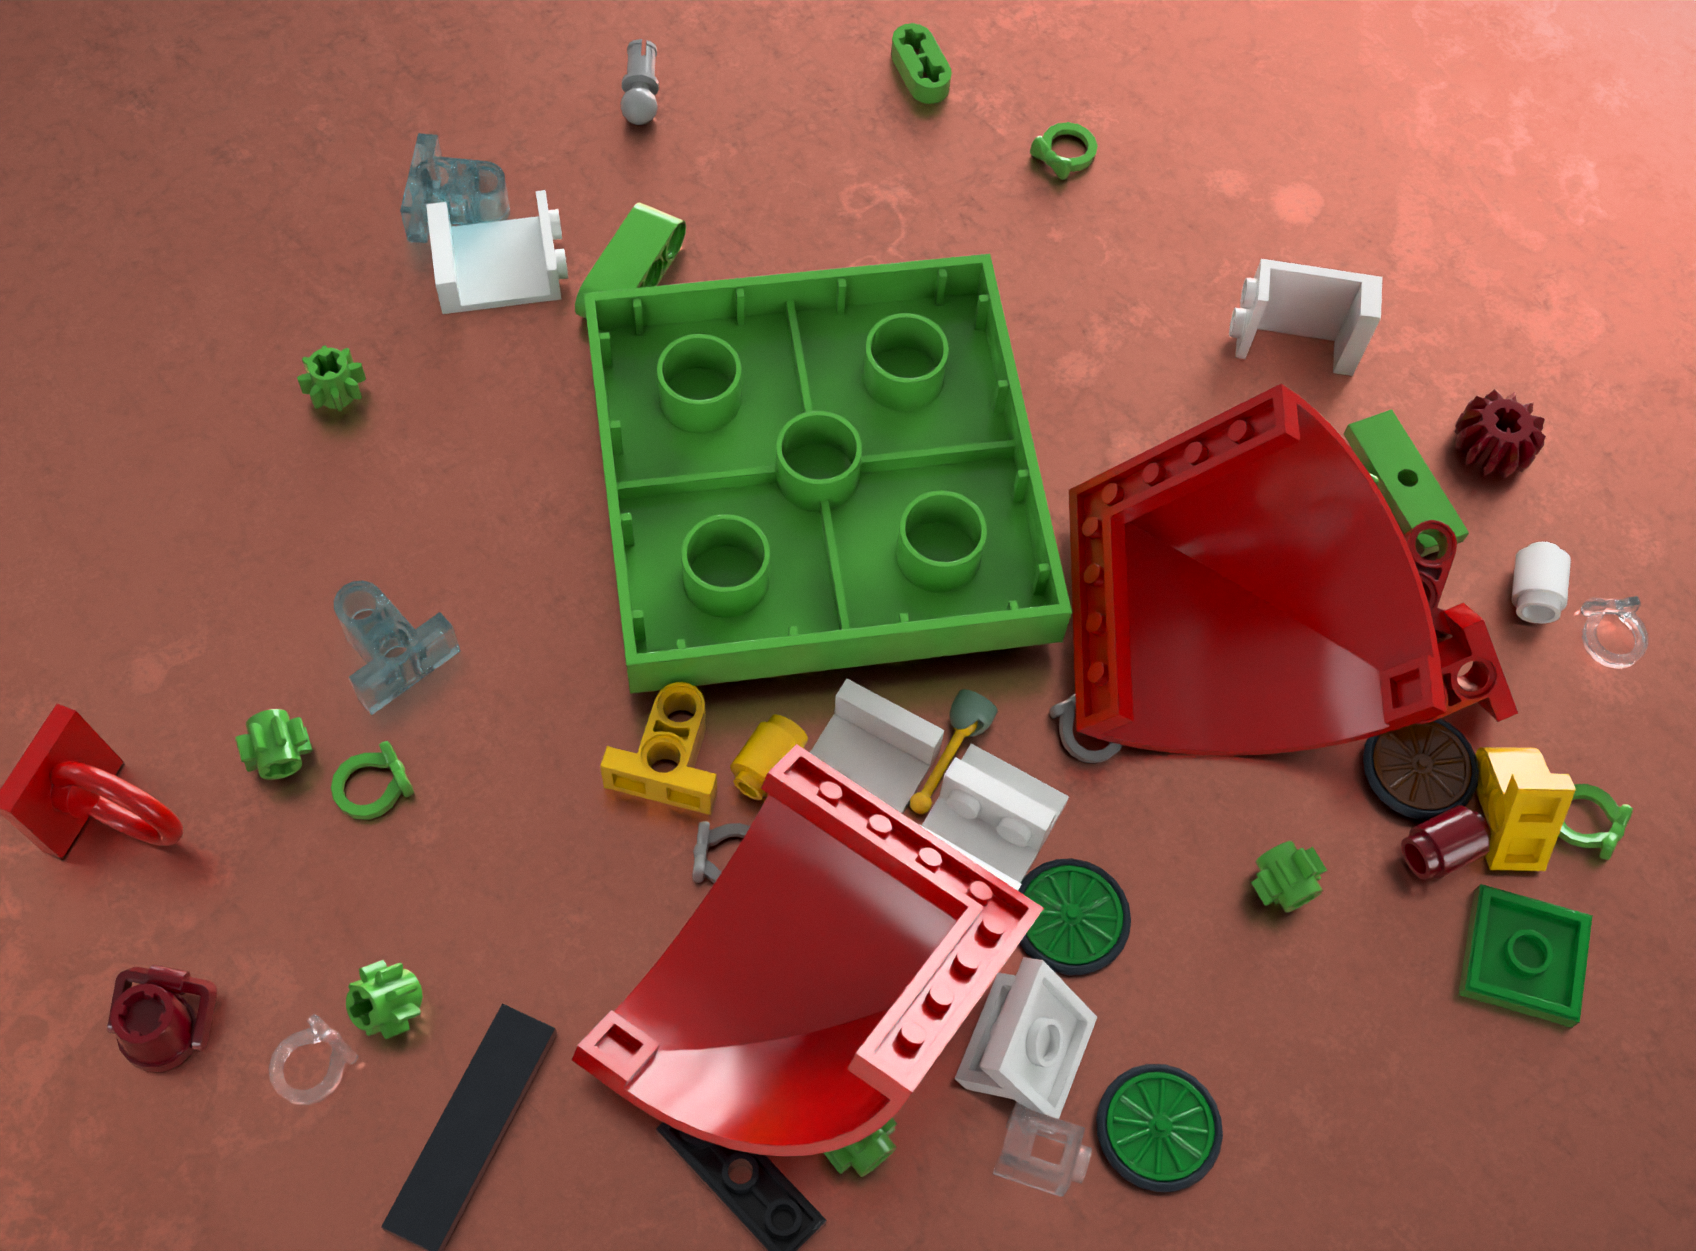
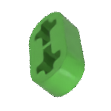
M909 23L898 27L892 37L891 57L910 94L922 103L934 104L943 101L949 94L952 71L934 36L928 28L920 24ZM914 49H920L918 55L916 54ZM923 72H926L928 78H923Z

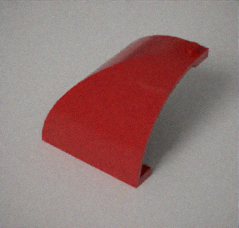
M1282 383L1069 489L1077 732L1120 745L1168 753L1222 756L1262 755L1345 744L1394 731L1447 713L1440 656L1429 603L1413 556L1399 524L1373 478L1341 435L1316 409Z
M796 744L768 771L761 789L769 795L738 848L693 915L627 998L615 1011L611 1010L577 1045L572 1057L574 1063L647 1114L675 1129L729 1149L758 1155L784 1157L815 1155L841 1149L863 1140L882 1128L894 1117L1044 909Z

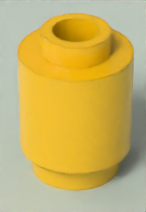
M777 714L772 715L767 722H760L730 765V769L735 776L733 780L734 785L752 799L761 800L763 796L767 797L769 794L763 791L761 786L768 771L796 744L804 748L808 742V736L805 731L792 720Z

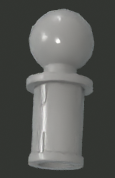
M642 39L633 40L627 46V74L622 79V89L625 94L620 103L623 116L635 125L647 124L653 120L658 110L656 97L654 96L659 90V81L655 77L657 47L654 43L647 40L645 55L642 56Z

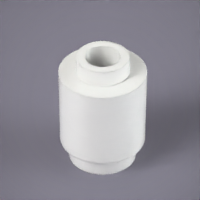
M1535 542L1521 549L1516 554L1512 603L1516 607L1517 616L1527 622L1539 624L1554 622L1560 618L1561 611L1567 606L1571 558L1567 552L1553 543Z

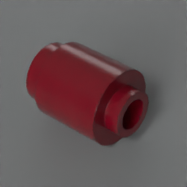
M1457 805L1413 827L1410 830L1409 836L1402 840L1401 850L1407 865L1416 876L1421 879H1428L1430 877L1440 879L1486 856L1489 852L1491 831L1481 814L1471 811L1465 806Z

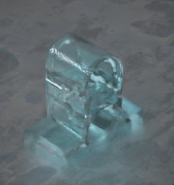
M418 133L400 209L409 242H428L429 225L426 204L446 202L451 224L470 225L503 221L508 218L510 203L505 174L501 167L488 161L442 157L438 135Z
M363 580L350 582L344 585L334 598V611L347 641L367 663L350 675L349 680L359 702L371 715L461 651L454 627L441 612L414 629L385 594L371 582ZM362 611H374L364 619H353ZM394 648H407L403 654L397 657H385Z

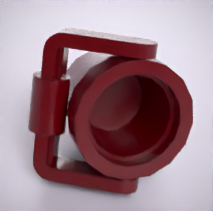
M152 965L149 969L143 967L129 968L120 972L116 978L107 1031L116 1035L119 1050L133 1066L146 1072H164L178 1067L191 1056L194 1050L204 1051L208 1044L217 998V988L211 981L191 977L189 971L159 965ZM132 982L139 983V985L132 987ZM189 993L201 996L198 1013L179 995Z

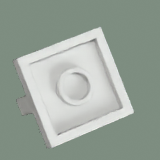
M971 743L963 758L960 760L955 757L946 771L940 795L922 826L1021 883L1066 806L1069 796Z
M1023 957L1016 975L997 974L955 1080L967 1090L1014 1099L1037 1121L1057 1125L1097 1016L1043 960Z

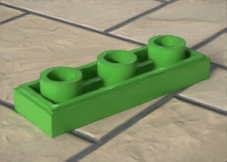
M1391 409L1348 424L1344 432L1345 438L1367 471L1378 478L1377 487L1384 496L1403 533H1407L1421 522L1436 520L1447 524L1453 530L1457 544L1463 542L1469 531L1393 410ZM1420 534L1416 538L1415 547L1421 557L1439 551L1438 543L1433 537Z

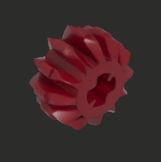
M1494 389L1489 394H1486L1484 398L1476 396L1474 400L1468 403L1464 413L1460 414L1455 423L1456 428L1454 432L1458 436L1455 440L1456 445L1454 449L1468 453L1465 465L1477 462L1482 465L1484 476L1491 473L1493 469H1496L1505 479L1510 474H1513L1515 470L1523 472L1524 469H1527L1536 458L1535 455L1544 446L1546 436L1541 431L1543 430L1545 419L1531 415L1533 403L1525 405L1518 403L1515 392L1507 396L1506 399H1503Z

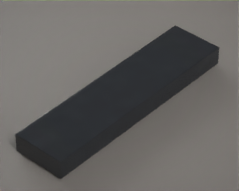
M502 1003L381 1226L384 1231L425 1251L444 1250L557 1035L556 1028Z

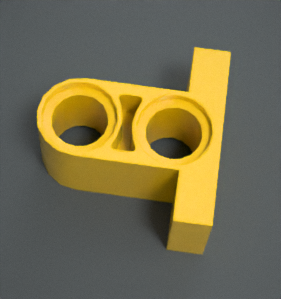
M675 682L668 684L659 691L637 753L610 746L606 747L600 765L604 788L708 815L712 814L717 798V774L694 768L706 730L705 701L697 687L686 682ZM678 710H686L694 715L684 722H674L668 718L671 713ZM662 759H670L678 764L675 769L666 773L657 772L651 768L656 761Z
M1478 748L1475 753L1479 768L1476 793L1491 829L1489 852L1485 856L1489 869L1545 871L1576 791L1570 775L1550 774L1546 762L1537 748Z

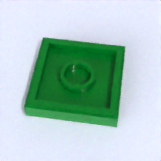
M1480 884L1473 894L1458 995L1573 1028L1580 1023L1593 915Z

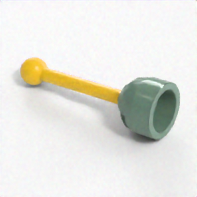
M961 689L954 699L949 717L950 723L956 731L921 792L912 795L910 807L915 813L924 814L930 810L932 806L930 797L963 739L983 734L992 724L998 709L984 696L971 690Z

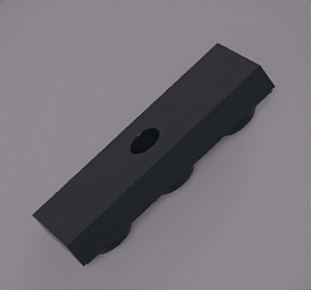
M664 1122L656 1128L658 1136L765 1251H800L826 1225L827 1220L766 1155H758L716 1145L675 1129ZM738 1166H744L751 1171L752 1177L746 1183L737 1184L729 1177L731 1170Z

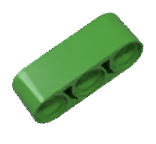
M640 202L631 209L583 281L575 301L576 315L586 318L584 293L657 286L682 246L686 233V222Z

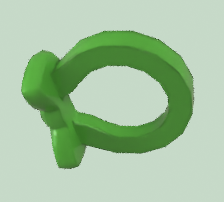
M1070 122L1057 123L1049 127L1043 137L1037 136L1034 139L1030 148V154L1044 161L1061 180H1065L1070 172L1081 171L1092 164L1098 145L1094 135L1085 127ZM1063 134L1074 135L1086 144L1087 151L1084 155L1076 158L1061 157L1051 150L1052 140Z
M389 741L379 744L382 753H362L352 756L343 762L333 775L331 784L333 800L344 814L354 819L370 820L380 817L390 810L401 794L404 797H410L414 794L413 786L405 774V767L398 760L395 750ZM365 766L389 768L393 773V779L377 801L367 805H356L346 798L344 791L345 783L350 774L355 770Z
M1574 784L1576 791L1572 800L1586 799L1599 805L1607 818L1612 822V827L1607 833L1582 834L1575 832L1564 822L1558 837L1574 846L1601 848L1599 857L1609 860L1618 841L1624 836L1625 828L1633 813V808L1628 804H1623L1619 807L1610 794L1599 787L1589 784Z

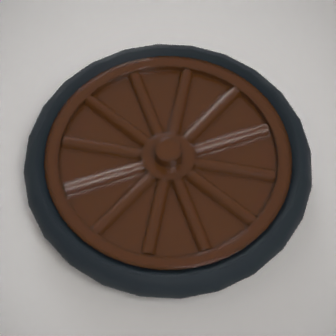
M1440 718L1430 723H1415L1370 737L1365 744L1363 755L1365 775L1379 799L1392 810L1406 817L1429 820L1457 805L1466 806L1473 798L1479 778L1477 757L1465 736L1449 722Z

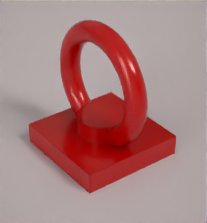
M60 704L55 705L0 789V814L42 852L59 859H63L89 816L130 837L158 846L174 845L183 836V825L179 818L168 807L148 793L115 776L124 761L76 710Z

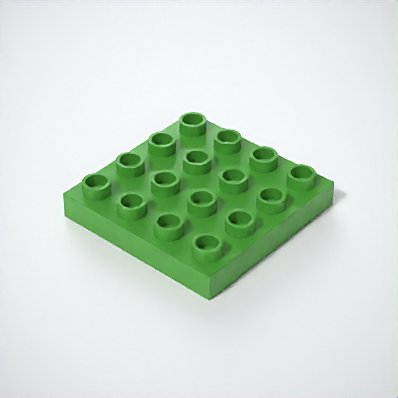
M990 254L584 293L630 694L658 691L668 684L675 682H686L693 686L1063 642L1072 615V609Z

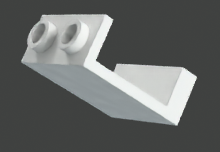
M545 190L536 191L539 216L462 226L451 227L446 202L426 204L435 285L442 314L561 300L559 279L568 278L564 248L554 250L553 240L562 239L558 209L548 210Z
M1261 259L1254 279L1246 278L1244 281L1240 300L1241 308L1235 307L1232 313L1229 337L1237 338L1235 358L1246 359L1257 329L1335 341L1333 373L1353 376L1381 319L1382 277Z
M846 679L836 694L834 715L810 753L903 814L910 803L912 795L916 793L937 758L945 730Z

